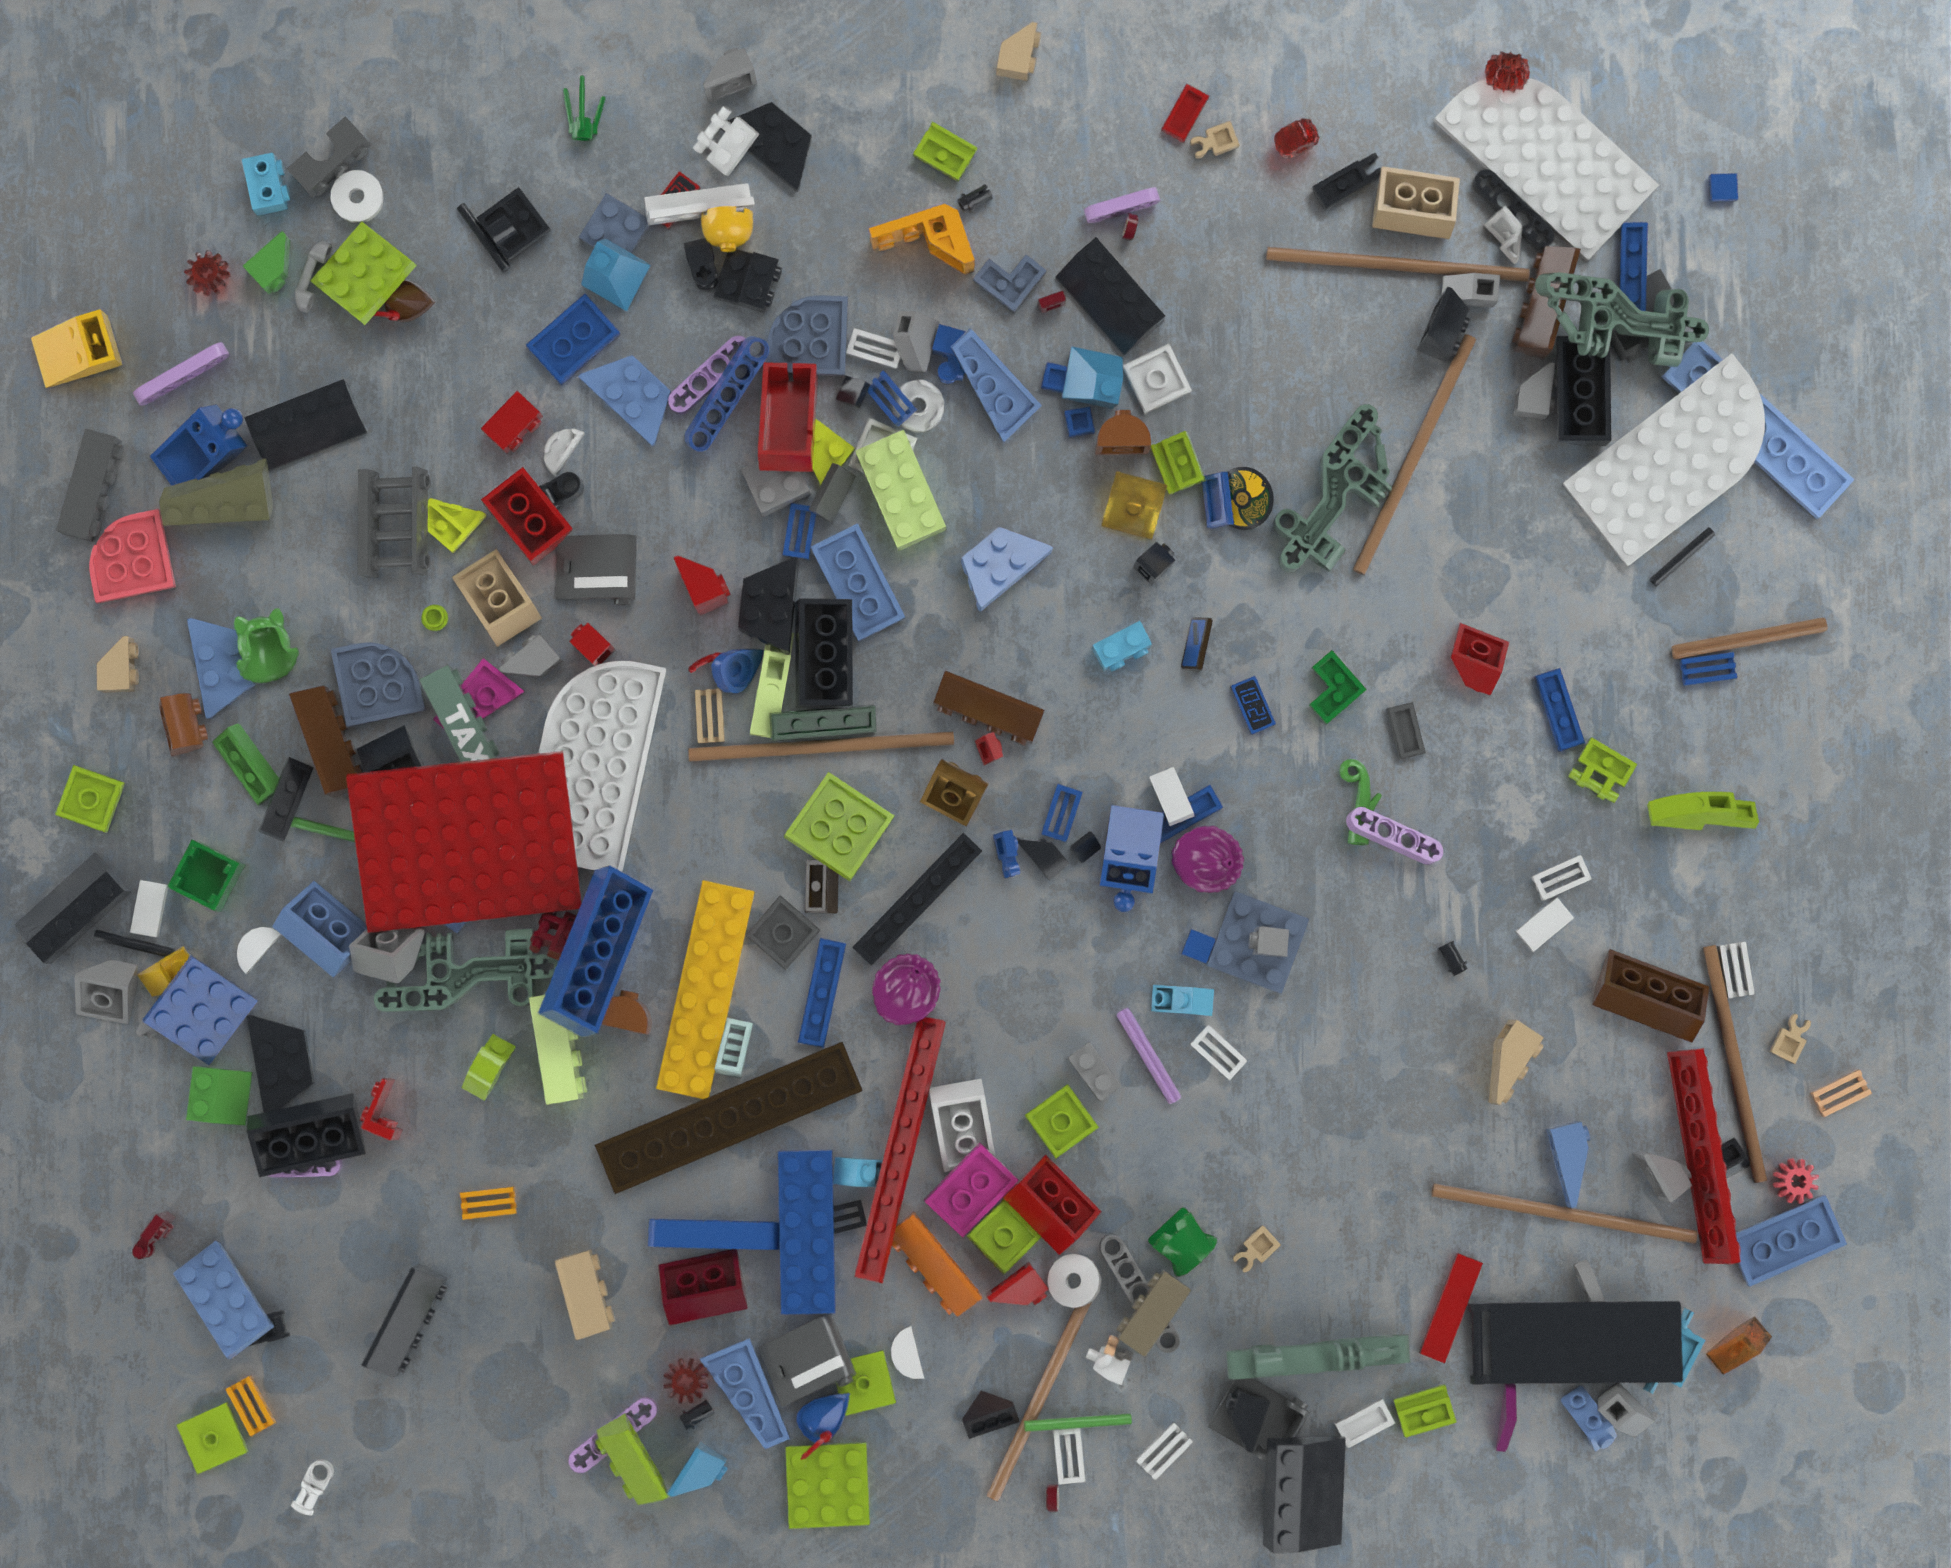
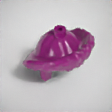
M1217 826L1196 827L1177 839L1171 851V862L1177 875L1180 876L1186 885L1200 893H1217L1229 889L1240 878L1241 871L1243 870L1244 856L1242 855V848L1239 847V842L1230 833L1219 829Z
M910 953L900 954L888 960L877 971L873 981L872 994L877 1013L886 1022L898 1026L911 1024L928 1016L935 1009L941 990V980L934 965L926 958Z

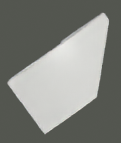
M1504 206L1488 219L1484 226L1502 244L1500 250L1515 264L1520 256L1522 225L1511 211Z

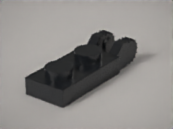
M1376 153L1367 156L1361 161L1353 162L1312 187L1325 211L1369 186L1371 182L1380 177L1381 168L1376 169L1369 175L1363 169L1376 162L1379 158Z

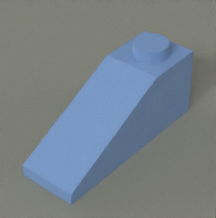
M1580 1121L1546 1129L1565 1203L1569 1208L1577 1207L1588 1153L1587 1141H1590L1588 1128L1586 1125L1583 1126Z

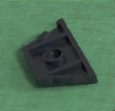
M773 102L737 116L759 133L747 151L794 191L798 192L812 135ZM734 117V118H732V119H730V120H728V121L732 124V122L735 120L736 117Z
M798 557L790 558L743 579L738 622L740 632L750 637L754 636L760 642L766 645L770 644L780 649L786 655H790L799 569Z
M249 1015L247 1016L263 1112L277 1110L315 1083L306 1030Z

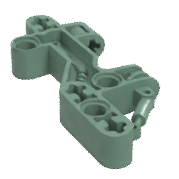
M1556 272L1543 273L1539 275L1535 282L1537 293L1548 298V307L1555 310L1558 315L1556 317L1568 334L1569 341L1577 344L1580 355L1585 356L1588 353L1590 356L1597 355L1600 358H1604L1609 351L1612 330L1614 328L1622 335L1649 338L1648 361L1650 364L1678 367L1682 360L1685 343L1702 342L1709 334V326L1705 320L1687 317L1689 298L1682 289L1660 291L1655 298L1654 312L1639 310L1619 287L1609 279ZM1575 282L1578 284L1577 294L1573 290ZM1550 283L1560 284L1559 288H1554L1550 286ZM1597 288L1601 290V293L1592 292V290ZM1671 295L1674 298L1673 306L1670 305ZM1559 299L1577 301L1581 304L1579 330H1577L1565 311L1562 312L1559 308ZM1596 312H1597L1598 315H1599V322H1598V323H1596L1595 320H1594V316H1595V313H1596ZM1685 327L1693 329V332H1685Z
M1370 404L1359 406L1323 453L1320 460V502L1309 517L1305 519L1292 509H1283L1276 515L1273 521L1274 530L1289 542L1279 556V565L1284 571H1297L1305 560L1309 558L1321 568L1330 572L1346 549L1326 532L1345 509L1346 494L1354 493L1370 505L1378 508L1380 506L1379 499L1384 500L1386 497L1384 493L1392 490V487L1385 481L1390 474V470L1387 464L1385 446L1381 444L1380 435L1382 430L1375 425L1378 420V412L1374 406ZM1367 413L1369 418L1359 429L1356 425L1362 416ZM1369 432L1375 436L1376 440L1374 450L1378 468L1377 472H1373L1354 457L1355 450ZM1343 434H1353L1356 443L1353 445L1346 444L1343 441ZM1340 449L1343 452L1338 457L1337 462L1333 465L1330 464V457ZM1352 469L1359 471L1361 480L1357 482L1352 481L1348 476V471ZM1368 478L1372 481V484L1368 483L1366 485L1367 490L1365 491L1360 486ZM1280 517H1290L1293 526L1288 529L1283 528L1279 522ZM1298 548L1301 551L1295 558L1297 563L1288 564L1286 562L1288 560L1286 555L1291 556L1295 549ZM1332 549L1330 555L1325 559L1326 554Z
M508 929L505 932V956L473 957L459 966L454 960L452 932H447V936H443L442 933H437V936L427 933L426 943L421 944L416 959L417 962L421 956H426L427 983L424 986L396 987V983L386 981L387 988L378 990L374 995V1004L377 1009L385 1012L445 1010L453 1006L481 982L508 981L509 1000L515 1006L524 1007L530 1005V997H535V979H551L558 960L548 957L546 954L535 955V953L530 951V938L534 929ZM514 940H527L526 942H513ZM433 952H437L438 956L443 955V952H447V960H434ZM536 959V965L546 964V959H549V963L554 964V969H550L549 974H547L546 970L537 969L535 970L536 975H533L534 964L532 960ZM443 963L447 967V974L439 979L436 977L434 969L438 964ZM519 987H524L528 991V998L524 1002H519L515 997V992ZM440 990L448 997L447 1000L442 1002V1005L440 1001H428V995H440ZM413 991H417L421 996V1002L417 1006H412L408 1000L410 993ZM388 992L390 997H401V1002H390L389 1007H387V1003H382V997H387Z
M1408 1334L1344 1338L1287 1346L1256 1345L1251 1346L1249 1349L1226 1351L1228 1379L1262 1378L1326 1371L1364 1370V1366L1411 1362Z

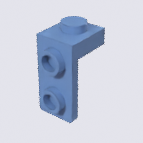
M1582 1385L1561 1398V1403L1585 1433L1589 1444L1595 1452L1600 1448L1605 1449L1614 1442L1617 1435L1613 1425L1598 1411V1405Z

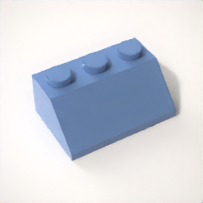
M315 881L281 910L272 926L333 978L351 962L349 945L367 929V925Z

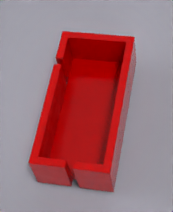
M763 363L757 453L759 471L813 472V446L818 388L817 364L793 363L794 381H789L787 363Z

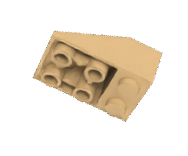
M1508 1020L1494 1041L1488 1100L1489 1103L1494 1105H1501L1502 1102L1507 1103L1514 1093L1512 1086L1517 1079L1521 1081L1529 1069L1526 1066L1531 1057L1536 1058L1544 1046L1541 1044L1544 1037L1518 1020Z

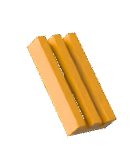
M514 1186L460 1193L463 1213L462 1220L517 1213ZM509 1193V1198L467 1202V1197ZM509 1203L511 1207L510 1209L468 1212V1208Z
M251 1375L225 1389L250 1437L276 1423ZM247 1384L267 1422H262L243 1385ZM236 1389H238L250 1414L252 1415L257 1425L256 1428H254L247 1412L245 1411L238 1395L236 1394Z

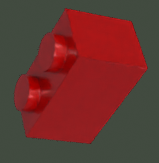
M516 391L480 429L502 451L508 454L510 450L514 452L522 445V438L528 432L533 433L541 425L542 421L540 419L543 415L519 391Z
M588 622L584 626L582 624L578 625L570 634L573 638L569 642L594 666L604 663L615 651L614 647Z

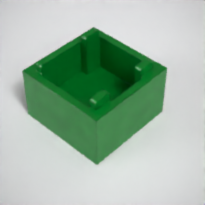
M191 839L167 887L213 911L221 912L245 864L200 841Z

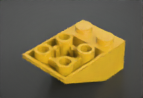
M101 309L73 317L31 338L46 388L123 365L108 315Z

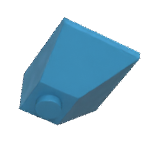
M608 239L597 241L585 265L581 285L621 309L628 311L651 265Z
M1072 346L1062 399L1109 409L1116 407L1119 404L1123 382V357Z
M700 1441L667 1494L673 1497L710 1486L715 1479L720 1482L728 1469L724 1465L727 1458Z

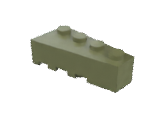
M267 459L258 460L257 463L248 466L245 464L237 466L234 470L224 473H213L209 477L200 480L193 479L165 487L159 500L163 526L270 520L274 504Z

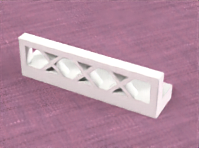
M746 183L644 197L648 225L699 219L702 212L707 215V209L719 206H736V212H744V208L752 211L754 198L750 196L749 184Z

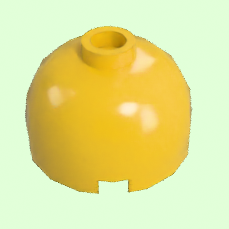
M719 206L707 209V215L703 212L701 213V226L705 239L713 246L720 247L722 252L736 251V247L746 243L753 233V211L744 208L743 213L736 212V206Z

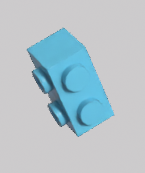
M273 152L242 159L254 213L260 216L288 210L287 201H290L291 198L288 186L283 185L281 176L285 175L282 160H278Z
M1138 621L1093 644L1092 650L1102 670L1105 671L1110 668L1111 672L1125 666V660L1131 657L1137 660L1148 654V649L1152 643L1141 621Z

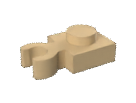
M1231 121L1206 129V138L1197 136L1190 140L1191 146L1200 144L1203 147L1201 151L1195 153L1196 159L1204 157L1209 150H1212L1214 156L1239 148L1240 145Z
M1792 1014L1789 1017V1030L1780 1028L1769 1051L1792 1064H1796L1807 1041L1800 1036L1811 1025V1021L1805 1020L1803 1026L1798 1027L1796 1025L1797 1014Z
M1261 1225L1243 1242L1248 1249L1245 1252L1236 1253L1232 1260L1236 1262L1241 1257L1246 1258L1247 1265L1242 1268V1271L1245 1273L1252 1268L1254 1259L1257 1258L1263 1263L1281 1244Z

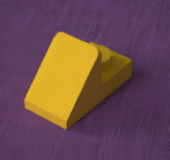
M183 946L138 973L137 976L152 997L161 995L190 955Z

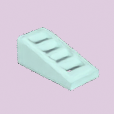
M731 1018L726 1019L715 1064V1073L735 1078L742 1077L753 1023ZM730 1029L745 1031L744 1036L730 1033ZM728 1039L742 1042V1046L729 1044ZM728 1050L738 1052L740 1055L737 1057L725 1054V1052ZM723 1061L736 1063L737 1067L723 1065Z

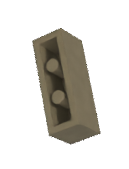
M1165 1270L1160 1274L1156 1272L1147 1284L1151 1287L1145 1296L1139 1295L1132 1306L1135 1311L1131 1317L1127 1318L1125 1316L1116 1329L1119 1331L1118 1339L1144 1357H1146L1191 1292L1189 1287Z

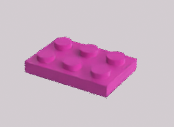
M979 1142L925 1197L924 1202L963 1238L1019 1180Z

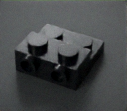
M739 249L727 252L713 297L764 313L766 306L771 307L775 292L771 291L773 283L779 282L782 267L779 266V259Z

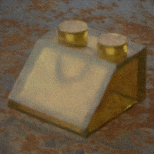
M1116 471L1101 526L1152 540L1167 485Z

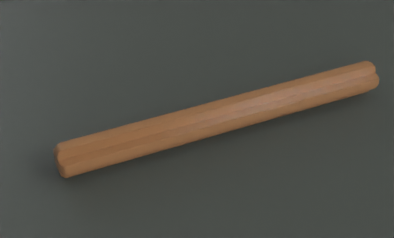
M1822 617L1677 644L1671 647V652L1674 659H1681L1827 631L1828 626L1826 619Z

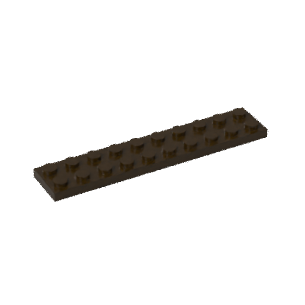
M842 1041L595 1144L613 1192L617 1194L863 1091Z

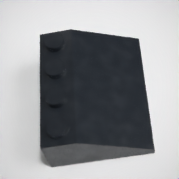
M1346 1437L1267 1438L1263 1545L1272 1553H1300L1342 1544Z

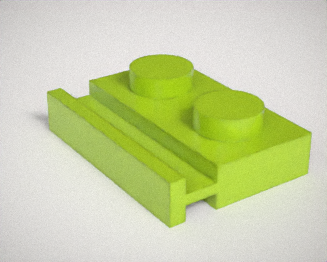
M932 121L929 129L915 149L913 156L959 182L978 148Z
M1187 431L1151 445L1170 495L1206 481Z
M1445 1384L1393 1399L1405 1438L1457 1423Z

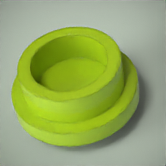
M429 605L423 610L421 620L428 630L439 631L447 625L448 613L440 605Z

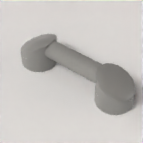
M324 241L318 243L307 255L305 265L295 288V299L299 311L308 313L312 307L314 293L306 290L316 263L325 264L329 260L332 251V244Z

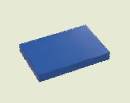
M584 294L529 341L526 347L557 382L562 385L617 338L620 332L592 300Z

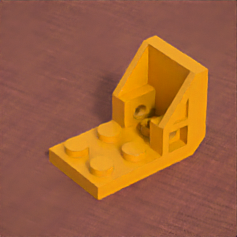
M947 204L935 206L869 228L870 242L873 250L879 248L880 251H884L894 247L896 242L902 240L905 243L919 239L920 234H923L931 255L964 275L974 272L975 259L959 212Z

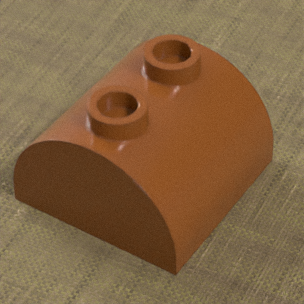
M1116 410L1115 415L1108 419L1099 431L1095 455L1148 454L1151 447L1150 432L1143 421L1131 415L1130 410Z
M190 693L160 697L159 709L171 757L202 748L204 746L203 741L208 740L205 724H198L196 715L202 714L198 698L192 699Z
M621 990L620 996L611 998L601 1025L650 1034L652 1018L648 1008L638 1000L639 993Z

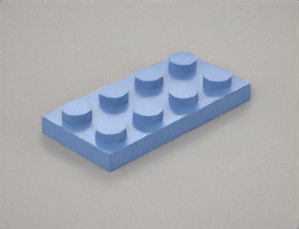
M858 523L811 546V550L836 599H852V631L858 642L905 619V615Z
M1826 1195L1818 1196L1736 1232L1737 1241L1741 1249V1262L1737 1264L1749 1287L1847 1245Z
M213 1242L173 1273L226 1358L231 1360L274 1327L220 1242Z

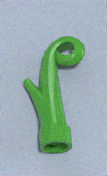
M1356 759L1345 760L1340 765V776L1347 782L1358 781L1355 809L1364 807L1374 811L1381 799V793H1377L1370 801V778L1366 767ZM1349 767L1355 768L1357 771L1355 776L1349 775ZM1360 815L1355 817L1356 819H1358V825H1362L1363 823H1365L1361 821ZM1351 830L1348 831V844L1369 845V839Z

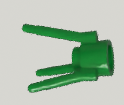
M581 75L579 80V117H575V122L568 89H563L569 123L568 133L572 134L573 140L592 141L593 135H598V124L606 98L601 96L593 123H591V118L585 117V77Z

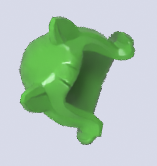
M279 608L274 609L269 617L260 616L249 621L240 616L234 619V629L238 635V651L242 657V660H238L236 664L240 675L244 679L254 683H269L287 676L292 671L299 656V650L297 647H290V637L284 628V617Z

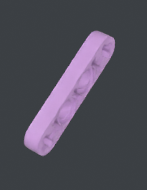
M742 336L730 338L673 390L668 398L671 410L676 414H686L709 394L722 373H715L712 370V363L715 360L721 359L728 366L730 360L723 353L727 351L728 355H730L734 351L733 344L741 345L746 338ZM697 377H703L707 380V387L702 391H697L692 387V383ZM688 386L690 392L697 397L692 399L689 395L685 399V407L680 405L675 407V397L683 398L687 394L684 388Z
M222 342L216 343L143 384L133 392V395L140 406L149 404L226 360L230 354Z
M1358 807L1348 813L1346 817L1347 826L1352 832L1420 863L1430 865L1440 860L1443 856V847L1436 839L1367 808ZM1358 815L1361 816V821L1365 822L1362 825H1358V819L1355 818ZM1379 824H1383L1388 828V837H1382L1378 833L1377 828ZM1402 835H1408L1411 838V848L1403 846L1401 843ZM1428 847H1431V852L1434 854L1431 857L1428 856L1429 852L1425 850Z
M642 1397L614 1419L626 1414L633 1428L638 1432L656 1416L658 1407L652 1398ZM643 1403L645 1406L650 1404L652 1406L649 1411L651 1416L648 1417L646 1414H643L637 1419L641 1422L637 1426L635 1419L628 1412L632 1411L633 1415H635L641 1409L639 1404ZM597 1432L570 1454L569 1466L574 1472L584 1473L608 1455V1453L603 1455L595 1446V1440L598 1437ZM589 1444L592 1452L599 1457L594 1459V1456L591 1455L585 1461L586 1467L582 1464L577 1466L575 1464L577 1460L576 1454L580 1456L586 1454L589 1449L585 1446Z

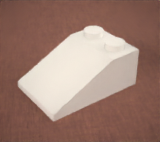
M982 1078L931 1087L929 1092L944 1172L952 1171L979 1142L995 1156Z

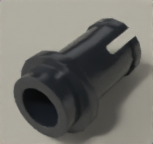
M984 184L966 195L962 193L961 198L957 199L964 213H972L974 208L992 200L993 197L988 186Z
M1454 941L1438 948L1450 968L1448 972H1452L1453 976L1468 969L1466 966L1467 961H1463Z
M705 1399L687 1412L683 1410V1414L679 1418L686 1430L690 1428L695 1429L694 1426L714 1415L715 1412L708 1400Z

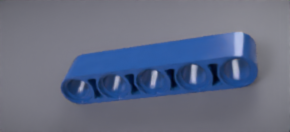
M750 336L742 342L685 432L684 440L690 448L696 451H705L711 446L769 354V346L765 340L756 336ZM754 342H758L761 346L760 353L756 356H752L749 351L750 346ZM744 364L747 369L746 375L742 378H737L735 370L739 365ZM725 387H730L732 389V396L729 400L723 401L721 392ZM712 409H716L718 418L715 422L709 423L707 421V413ZM696 432H703V442L699 445H694L692 442L693 435Z
M649 1219L648 1247L779 1250V1222Z

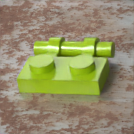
M1591 737L1577 759L1579 763L1586 766L1583 772L1572 768L1568 777L1576 781V785L1581 788L1585 786L1597 793L1596 796L1600 799H1607L1615 803L1619 794L1611 790L1614 783L1622 788L1625 787L1637 763ZM1593 771L1606 778L1603 785L1590 778Z

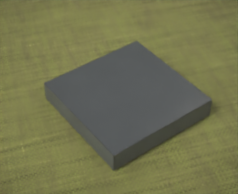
M780 895L745 936L782 968L787 970L821 930Z

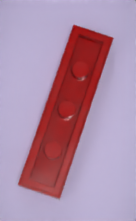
M1459 1253L1456 1254L1419 1350L1420 1354L1442 1363L1446 1362L1482 1268V1262Z

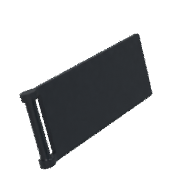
M1680 1301L1468 1303V1311L1471 1312L1473 1375H1470V1384L1680 1383L1683 1381ZM1490 1311L1492 1375H1484L1482 1312Z

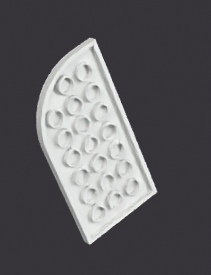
M1504 75L1478 81L1455 96L1433 120L1485 169L1495 172L1569 247L1581 249L1579 256L1586 262L1659 186L1655 180L1560 93L1550 86L1528 77Z
M1731 353L1562 483L1626 567L1731 488L1748 472L1760 451L1764 437L1765 414L1760 393L1750 375L1733 353Z
M613 661L593 666L571 679L558 693L548 711L538 753L564 752L577 867L595 871L606 866H612L621 872L623 871L667 668L633 661Z

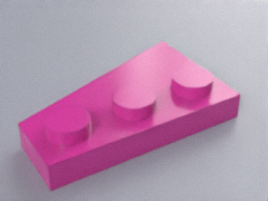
M484 658L470 673L464 683L461 684L464 693L469 692L476 704V707L472 708L476 717L481 716L483 719L525 693L524 690ZM436 715L433 718V720L443 728L438 716Z

